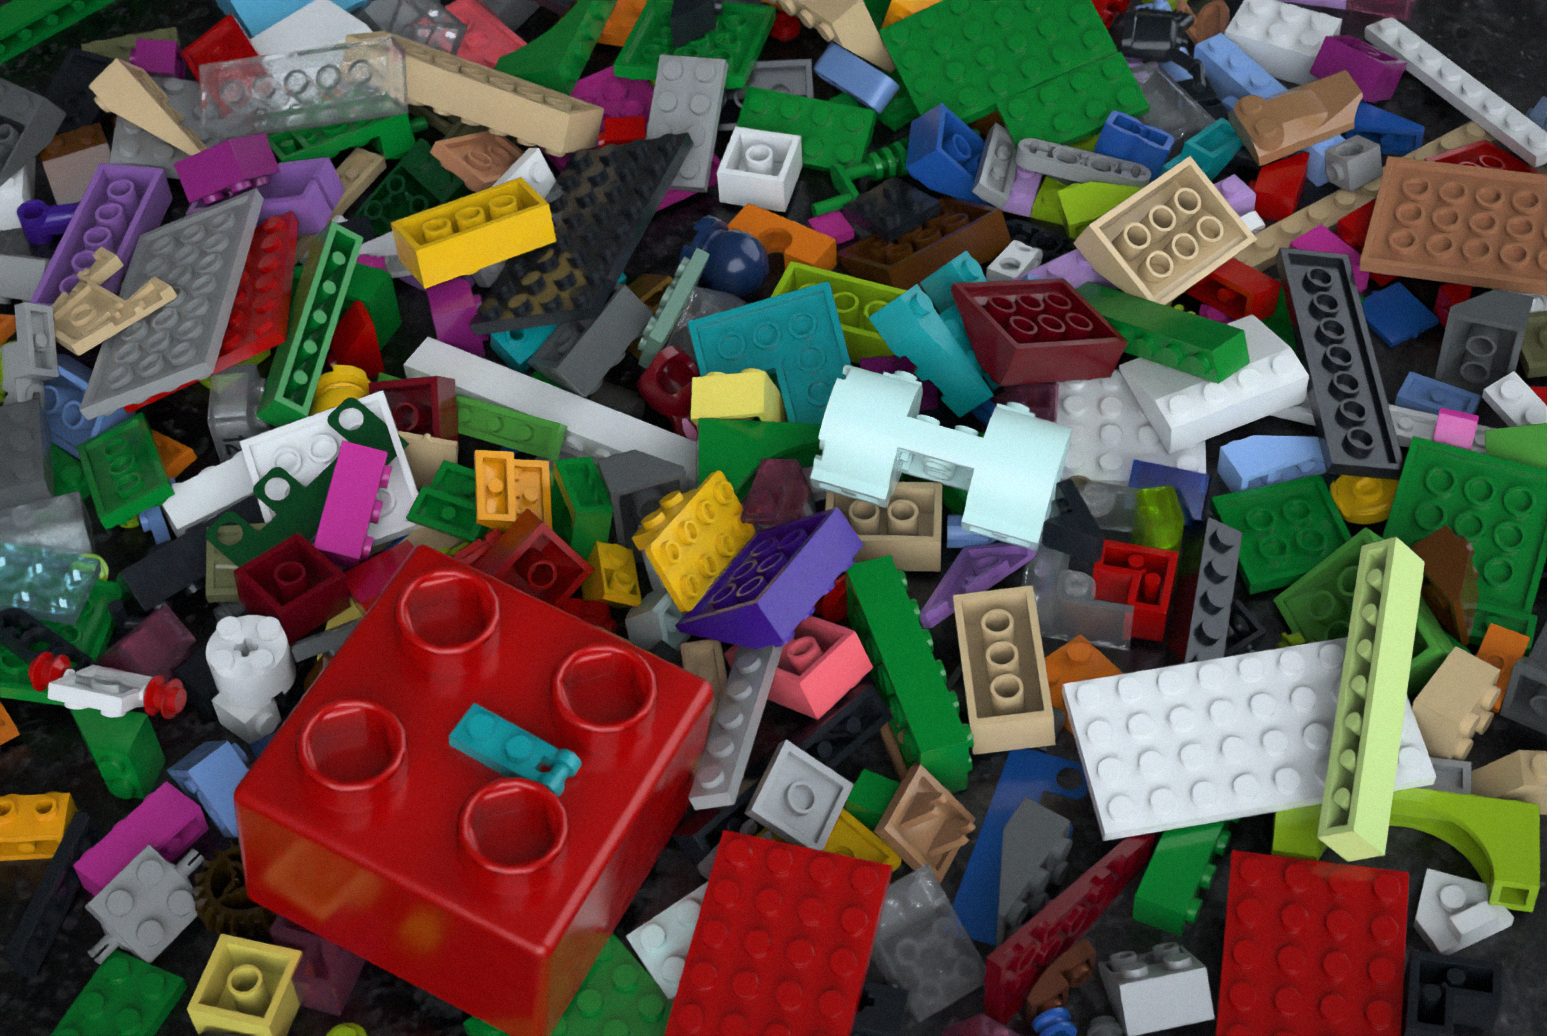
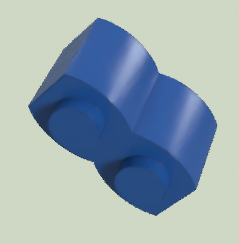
M1112 111L1105 121L1093 153L1144 165L1151 172L1149 181L1151 183L1160 176L1162 166L1167 161L1175 138L1159 128L1144 125L1128 114Z

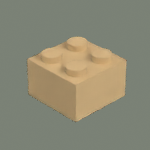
M1457 646L1454 647L1415 698L1412 710L1429 757L1464 761L1473 746L1474 741L1471 740L1476 732L1481 735L1484 734L1493 719L1494 713L1489 710L1494 706L1501 692V689L1496 687L1501 670Z

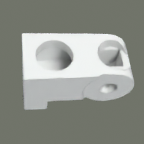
M1014 240L987 267L986 279L988 282L1009 281L1040 266L1043 252L1039 248H1032L1020 241Z

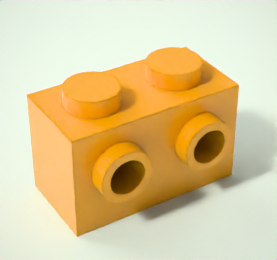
M48 792L37 795L7 794L0 796V861L53 858L75 812H79L71 794Z

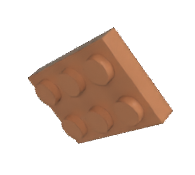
M489 131L435 141L430 151L440 161L443 168L456 174L464 181L465 186L473 192L491 188L524 154L521 149L505 136L494 135Z

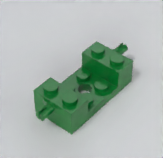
M379 93L266 137L277 163L329 157L330 159L337 156L341 150L349 147H361L369 142L388 160L404 157L416 144L413 134L428 129V123L423 115L409 121L407 112L390 96Z

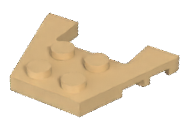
M100 247L92 255L96 261L90 269L80 270L76 275L80 281L69 294L62 292L52 304L55 341L80 356L174 300L177 294L171 285L154 276L128 299L120 298L100 285L124 265L116 254Z

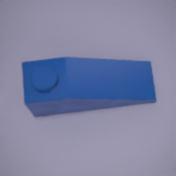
M1360 101L1356 110L1354 129L1340 135L1345 140L1355 135H1360L1379 144L1381 154L1405 156L1422 146L1424 126Z

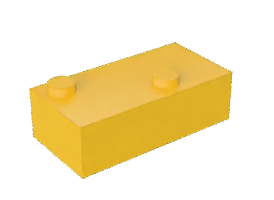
M522 177L390 223L399 260L424 289L462 275L475 274L481 268L556 242L549 203Z

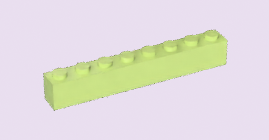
M1397 537L1361 546L1317 834L1319 840L1348 862L1384 856L1386 850L1425 564L1420 557Z

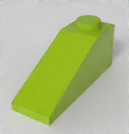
M1090 181L1083 184H1070L1064 189L1058 190V209L1068 237L1077 239L1091 223L1137 193L1143 187Z

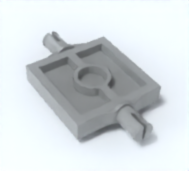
M148 845L85 906L101 923L106 934L88 951L89 955L93 958L104 946L106 947L95 959L97 963L102 964L119 946L131 952L137 959L150 964L198 916L195 910L196 902L192 897V889L194 888L187 878L204 860L203 856L200 855L189 866L187 865L199 853L198 851L191 849L175 866L167 862L154 848Z

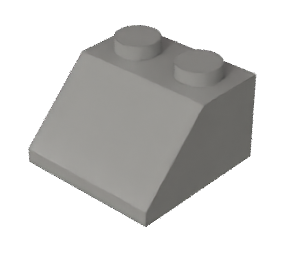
M0 253V303L12 304V298L21 299L22 303H30L51 259Z

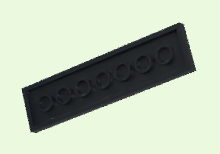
M1280 247L1275 259L1299 359L1309 375L1307 393L1327 474L1400 480L1404 462L1349 255Z

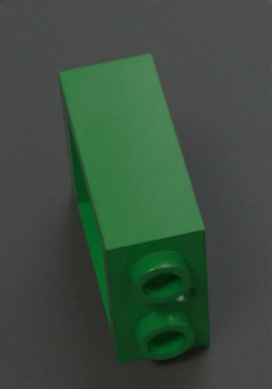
M591 456L554 460L550 486L552 531L587 561L596 541L608 543L614 508Z

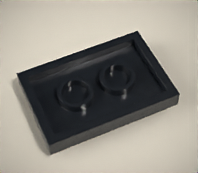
M76 48L70 49L43 96L67 113L55 135L76 130L82 126H89L99 122L101 124L107 112L95 102L94 98L97 95L88 86L115 60L114 58Z

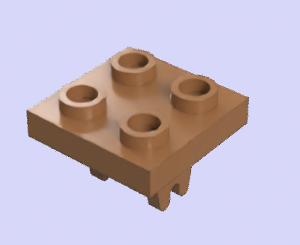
M920 764L909 768L874 832L928 885H935L941 883L959 848L968 842L969 839L966 836L975 829L976 826L973 823L976 818Z

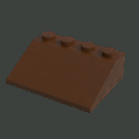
M944 195L937 199L940 201L941 214L891 243H887L874 234H870L838 251L837 262L856 278L907 291L918 284L921 290L927 294L920 282L966 250L980 265L990 263L1011 243L1002 209Z

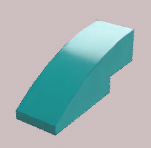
M1221 117L1184 143L1182 153L1162 166L1160 176L1191 156L1209 180L1212 181L1231 161L1244 143L1229 121Z

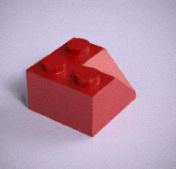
M528 508L474 565L476 569L559 609L595 570Z

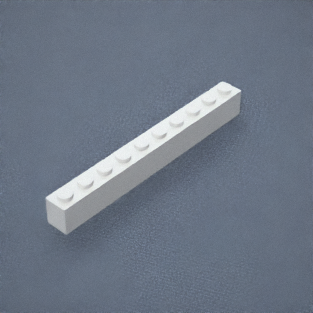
M427 337L403 364L406 379L429 376L455 379L456 394L566 425L568 427L563 444L598 459L635 449L684 466L688 488L691 491L696 489L695 441L430 337Z

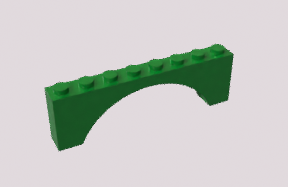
M578 0L574 7L543 35L529 44L500 57L494 69L570 96L617 0Z
M699 418L696 437V489L712 472L719 470L723 472L727 481L732 485L738 500L742 503L752 492L768 481L788 472L812 467L816 454L822 456L823 450L819 449L820 439H818L822 424ZM978 432V437L984 438L985 433ZM905 474V479L911 482H932ZM943 485V504L953 514L963 515L968 491Z

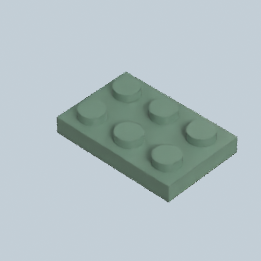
M696 248L691 259L684 256L671 286L667 287L655 315H652L637 347L638 350L642 351L638 364L647 369L654 357L663 349L698 284L710 256L709 253Z

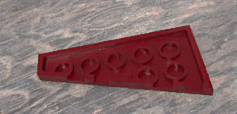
M1148 833L1122 838L1115 848L1054 900H1049L1038 914L986 957V974L983 980L985 983V997L983 999V1005H985V1026L997 1034L1003 1030L1027 1002L1031 990L1046 969L1058 957L1081 940L1152 858L1155 834Z

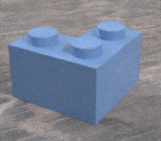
M205 741L166 771L183 794L195 803L202 805L224 837H238L233 793L248 771V768L245 766L249 762L248 758L236 743Z

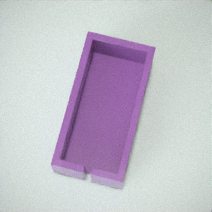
M329 157L277 163L280 172L268 177L269 184L257 188L264 200L256 227L262 225L268 218L274 215L281 216L292 211L299 221L298 235H315L320 233L325 228L332 215V210L336 208L345 191ZM248 188L246 190H243L242 193L248 192L251 189ZM203 200L192 202L186 215L188 216L223 202V200L210 205H205Z

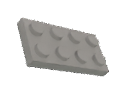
M660 55L645 140L659 138L668 133L676 135L688 132L694 143L669 190L707 193L728 69L726 59Z

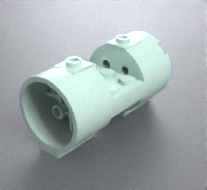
M847 364L843 367L842 374L846 375V379L837 378L822 421L818 439H820L819 449L823 451L822 456L816 454L814 458L813 470L810 476L813 487L887 508L890 497L893 495L902 473L932 482H941L943 485L968 491L965 511L961 521L962 530L1038 551L1042 539L1043 524L1045 520L1049 519L1052 510L1051 502L1055 500L1056 483L1060 482L1073 427L1037 418L1034 413L1029 412L1030 409L1019 403L1007 402L1006 406L997 403L984 438L978 437V432L972 428L957 425L953 430L939 426L940 421L933 417L918 415L923 389L922 382L916 381L917 377L904 371H895L894 374L887 372L879 374Z

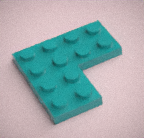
M829 281L688 321L700 376H705L709 372L741 373L742 370L748 368L765 371L767 375L776 373L789 422L822 424L837 378L845 380L846 375L842 374L843 367L846 364L852 366Z

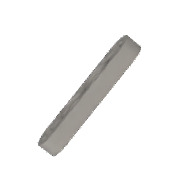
M1033 138L1021 140L1015 156V162L1024 169L1080 183L1093 181L1144 188L1149 184L1151 178L1150 170L1142 164Z

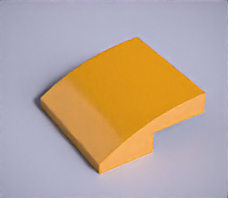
M475 450L476 523L489 528L507 531L528 508L552 530L549 461L514 459V452Z

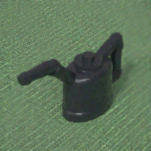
M1147 6L1137 10L1126 9L1120 51L1124 58L1127 60L1136 59L1161 63L1172 61L1192 75L1194 81L1193 88L1196 92H1203L1205 90V68L1202 62L1180 50V47L1187 48L1188 35L1183 33L1194 24V16L1181 10L1175 12L1149 9Z

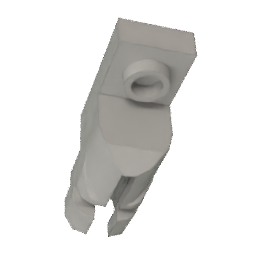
M23 302L14 305L17 341L0 347L3 371L1 390L8 392V395L3 400V406L39 399L44 411V381L59 377L53 307Z

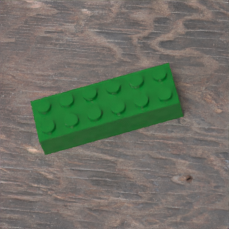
M891 555L855 563L845 571L846 617L851 630L856 632L873 666L868 673L874 688L887 708H890L893 718L888 722L907 770L915 762H918V765L921 764L945 789H950L951 793L967 789L968 772L973 770L969 748L974 746L973 735L969 724H962L958 716L960 714V706L956 693L954 691L948 692L945 685L947 682L946 671L941 659H934L931 634L927 628H921L918 603L915 598L909 599L907 595L908 583L906 575L902 568H896ZM901 731L904 744L900 743L897 738L898 733Z

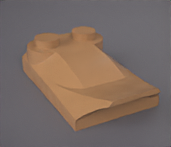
M1347 70L1265 99L1257 95L1244 96L1235 103L1234 110L1228 112L1229 123L1260 167L1354 129L1356 110L1363 98V93Z

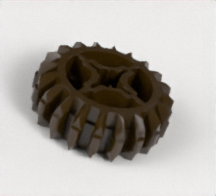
M229 840L226 851L222 852L214 848V861L202 860L203 872L195 874L196 887L192 889V897L196 902V913L210 933L216 932L217 937L225 934L244 939L248 937L249 940L258 941L259 936L265 934L273 940L274 930L277 928L288 931L289 923L287 918L265 908L248 897L240 844L236 845Z

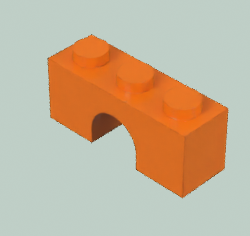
M747 203L728 224L729 230L745 231L756 237L765 247L767 254L784 253L785 270L790 261L832 271L837 265L836 239L774 214L767 209Z

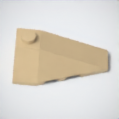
M116 58L88 86L97 95L94 98L95 102L107 113L110 111L114 112L191 156L208 149L192 129L181 125L185 118L179 111L167 104L170 99L144 69Z

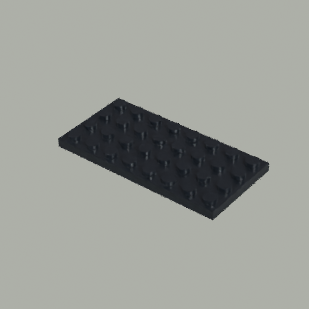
M668 133L659 138L648 140L636 139L626 144H608L599 149L588 151L580 149L572 153L562 172L557 176L550 192L544 198L550 206L556 242L509 258L505 262V266L498 278L493 282L484 301L479 305L477 315L473 317L469 324L474 334L477 336L597 318L694 144L689 133L676 135Z

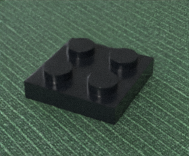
M893 177L843 206L844 218L887 243H891L941 214V205L937 199L897 177Z

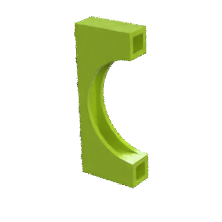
M1410 788L1393 791L1389 826L1407 827L1423 831L1442 839L1456 848L1471 862L1481 877L1482 882L1486 884L1488 904L1505 906L1507 909L1533 912L1540 888V804L1481 797L1474 794L1435 791L1433 789ZM1322 804L1274 812L1270 855L1318 861L1328 848L1325 843L1317 838Z

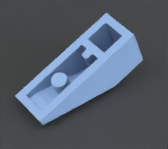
M1253 435L1241 440L1231 441L1220 447L1217 472L1231 493L1323 474L1326 472L1318 437Z

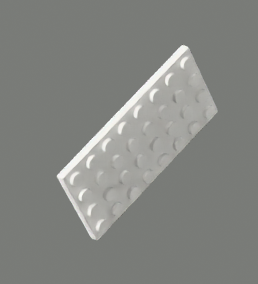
M1347 637L1063 684V699L1103 841L1322 804ZM1406 696L1394 791L1433 785L1436 779L1435 771L1408 696Z

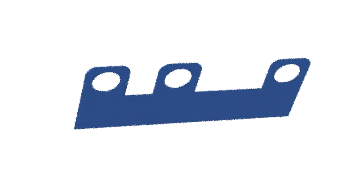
M1027 748L1010 750L943 931L996 946L1003 828L1025 797L1038 804L1043 791L1072 799L1083 798L1087 793L1088 785L1082 763ZM1064 768H1074L1082 774L1083 782L1077 789H1064L1056 781L1058 772ZM1070 824L1069 839L1071 840L1073 826Z

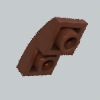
M1086 938L1058 957L1034 985L1027 998L1026 1022L1030 1027H1032L1033 1020L1041 1013L1053 1008H1067L1069 987H1080L1094 974L1096 950Z

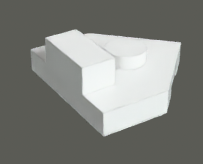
M1427 868L1413 927L1433 953L1451 955L1512 926L1514 917L1505 906L1488 904V892L1485 883Z

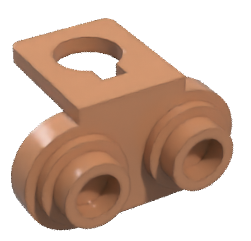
M1177 0V12L1181 10L1194 16V24L1185 31L1194 45L1221 32L1225 33L1230 22V10L1224 1L1215 0L1206 4L1199 11L1196 18L1185 0Z

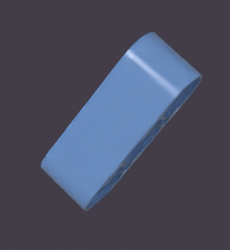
M834 42L829 44L812 67V70L823 80L838 90L854 97L868 109L875 110L878 115L882 113L900 88L887 75Z

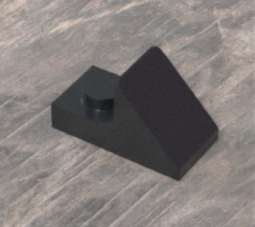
M1072 479L1057 482L1055 500L1051 502L1054 517L1044 521L1041 543L1047 548L1092 563L1101 561L1105 535Z

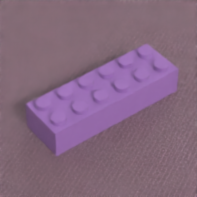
M99 163L30 303L52 306L62 292L69 294L80 281L76 275L80 270L90 269L96 261L92 255L100 247L116 254L124 265L100 285L119 296L121 283L124 282L139 236L160 227L173 199L164 168Z

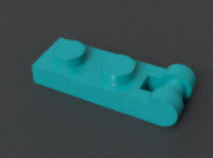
M475 703L449 735V745L508 778L522 777L539 782L553 791L558 798L565 789L563 783L567 777H574L582 765L579 757L567 749L559 750ZM543 764L551 768L549 773L539 772V769L542 767Z

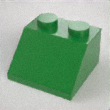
M89 707L86 709H70L87 750L108 791L121 799L137 798L144 800L151 793L166 762L148 715L127 711L126 715L122 717H107L102 715L99 709Z

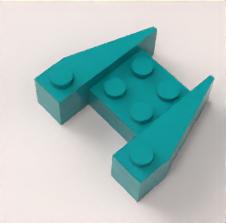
M967 250L920 282L927 294L916 284L869 317L888 347L899 358L905 355L917 367L914 373L923 382L930 379L943 393L941 400L959 418L994 396L982 379V376L985 377L993 390L1000 387L991 380L990 375L978 363L951 292L953 283L988 282L982 273L980 264L970 256ZM933 303H934V305L937 307V309L939 310V312H940L939 315H938V313L936 312V310L934 309Z

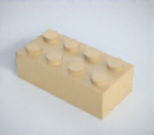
M1033 585L953 595L968 720L974 740V746L972 747L973 755L1056 745L1054 715Z

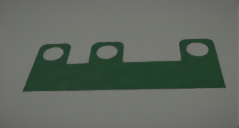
M345 399L329 414L328 424L348 442L388 452L385 465H388L397 456L386 423L357 399ZM347 408L358 409L363 414L364 420L362 425L355 430L343 428L339 423V415L343 410ZM399 435L404 450L409 443ZM337 458L306 487L283 468H272L254 485L253 493L277 515L258 532L237 513L232 511L226 512L207 529L206 539L237 567L243 566L298 532L309 541L318 532ZM272 478H282L288 482L290 492L282 500H272L265 494L266 483ZM227 522L237 523L243 531L241 540L234 545H225L220 542L217 531L222 524Z

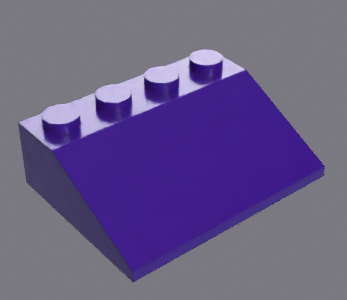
M838 507L757 531L718 575L697 605L691 611L686 612L675 627L682 633L752 649H760L774 645L776 648L781 647L795 636L794 629L798 624L814 613L816 602L835 587L834 580L839 574L853 565V557L861 549L863 543Z

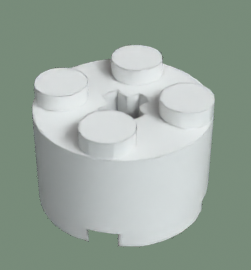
M246 615L237 618L229 616L217 623L216 631L207 643L206 659L219 693L226 697L229 703L240 708H260L273 703V697L282 691L285 694L291 688L296 676V666L285 631L278 619L260 615Z

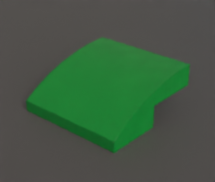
M443 460L430 487L422 486L406 519L409 522L470 543L478 538L481 540L490 528L476 523L475 470Z

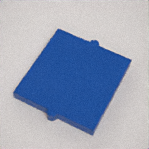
M1400 282L1379 292L1376 290L1372 291V294L1365 298L1362 305L1367 325L1390 347L1411 337L1418 338L1419 333L1439 323V319Z

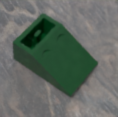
M423 138L416 142L354 214L357 218L368 215L372 230L378 237L392 231L390 223L476 193L469 190L465 186L464 181L456 174L441 166L440 161L430 153L433 146Z

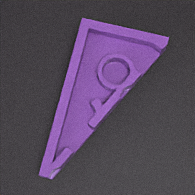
M1010 543L964 546L920 611L922 628H932L954 613L953 595L988 590L1035 558L1037 555L1036 551Z

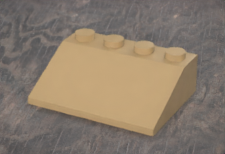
M768 0L772 4L775 2L780 4L788 15L793 16L795 14L807 28L811 29L814 27L826 41L833 40L843 48L890 73L895 70L893 62L863 0Z
M1189 156L1091 223L1073 244L1097 273L1125 293L1167 305L1253 244L1257 238L1193 158Z

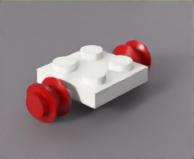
M47 651L42 652L31 662L28 676L34 690L42 692L48 688V699L64 702V706L70 709H86L88 707L99 709L100 713L107 717H122L126 715L127 711L136 707H144L148 715L154 716L161 710L162 716L165 719H172L183 710L187 698L186 690L183 688L181 680L173 678L166 683L162 675L150 677L98 665H91L75 672L72 669L68 656L59 655L54 658L53 654Z

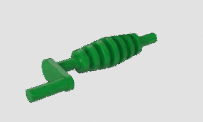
M978 128L972 129L979 137H981ZM909 136L902 138L900 142L895 141L889 144V147L884 146L878 149L877 153L871 152L867 154L864 163L848 168H843L840 163L831 165V179L841 195L811 204L813 216L818 217L841 210L845 204L856 199L859 193L852 180L868 175L874 181L883 179V176L885 178H893L896 175H908L906 160Z

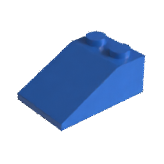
M940 103L912 121L906 160V170L914 179H918L928 189L958 199L995 207L991 203L984 202L978 195L972 192L985 141L943 103Z

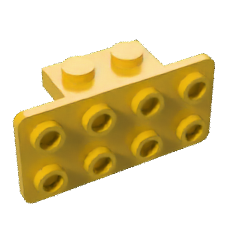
M719 470L712 472L695 490L682 494L679 490H676L664 496L659 501L661 506L641 520L643 526L632 537L639 551L645 549V553L677 608L682 613L691 611L697 605L718 575L755 534L751 518L746 514L734 493L732 485L727 481L723 472Z

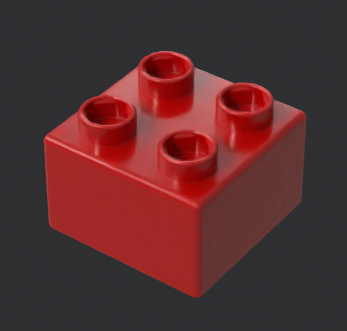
M418 545L410 552L234 790L233 801L246 893L252 901L511 1036H550L662 853L672 833L676 830L691 805L689 795L706 747L714 695L713 687L707 680L431 546ZM474 703L559 750L567 749L579 757L582 765L574 777H567L563 783L565 789L559 798L553 791L539 782L522 777L508 778L449 745V735ZM543 764L539 772L549 773L551 768Z

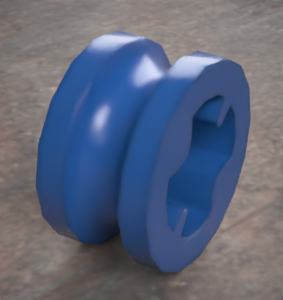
M1063 1007L1049 1009L1038 1015L1032 1022L1033 1030L1039 1036H1076L1077 1034L1074 1023L1069 1022L1071 1015L1068 1009Z

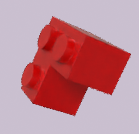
M1104 539L1102 559L1096 562L1093 568L1091 598L1126 604L1123 636L1163 642L1176 581L1179 552Z

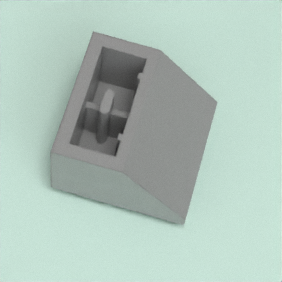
M1166 942L1157 944L1152 947L1153 951L1137 955L1133 951L1118 952L1112 954L1110 960L1098 963L1116 1023L1121 1025L1122 1031L1127 1036H1136L1215 1019L1206 966L1184 946H1179L1178 943Z

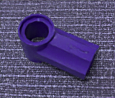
M29 200L22 203L17 209V216L26 240L33 245H42L50 242L55 235L64 234L79 203L47 206L41 200Z

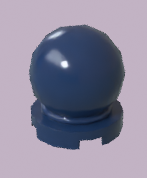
M711 215L703 217L693 227L698 233L694 237L691 246L684 244L679 265L684 256L691 259L696 248H699L709 253L710 256L697 285L706 283L707 287L717 295L734 300L753 295L761 288L769 273V259L765 247L756 237L748 232L737 229L729 230L726 222Z

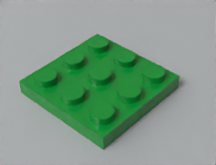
M1321 474L1211 497L1210 508L1215 520L1242 532L1237 568L1249 594L1292 585L1352 538Z

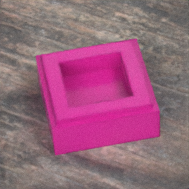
M840 210L808 220V228L836 239V245L854 238V229L847 219L844 218Z

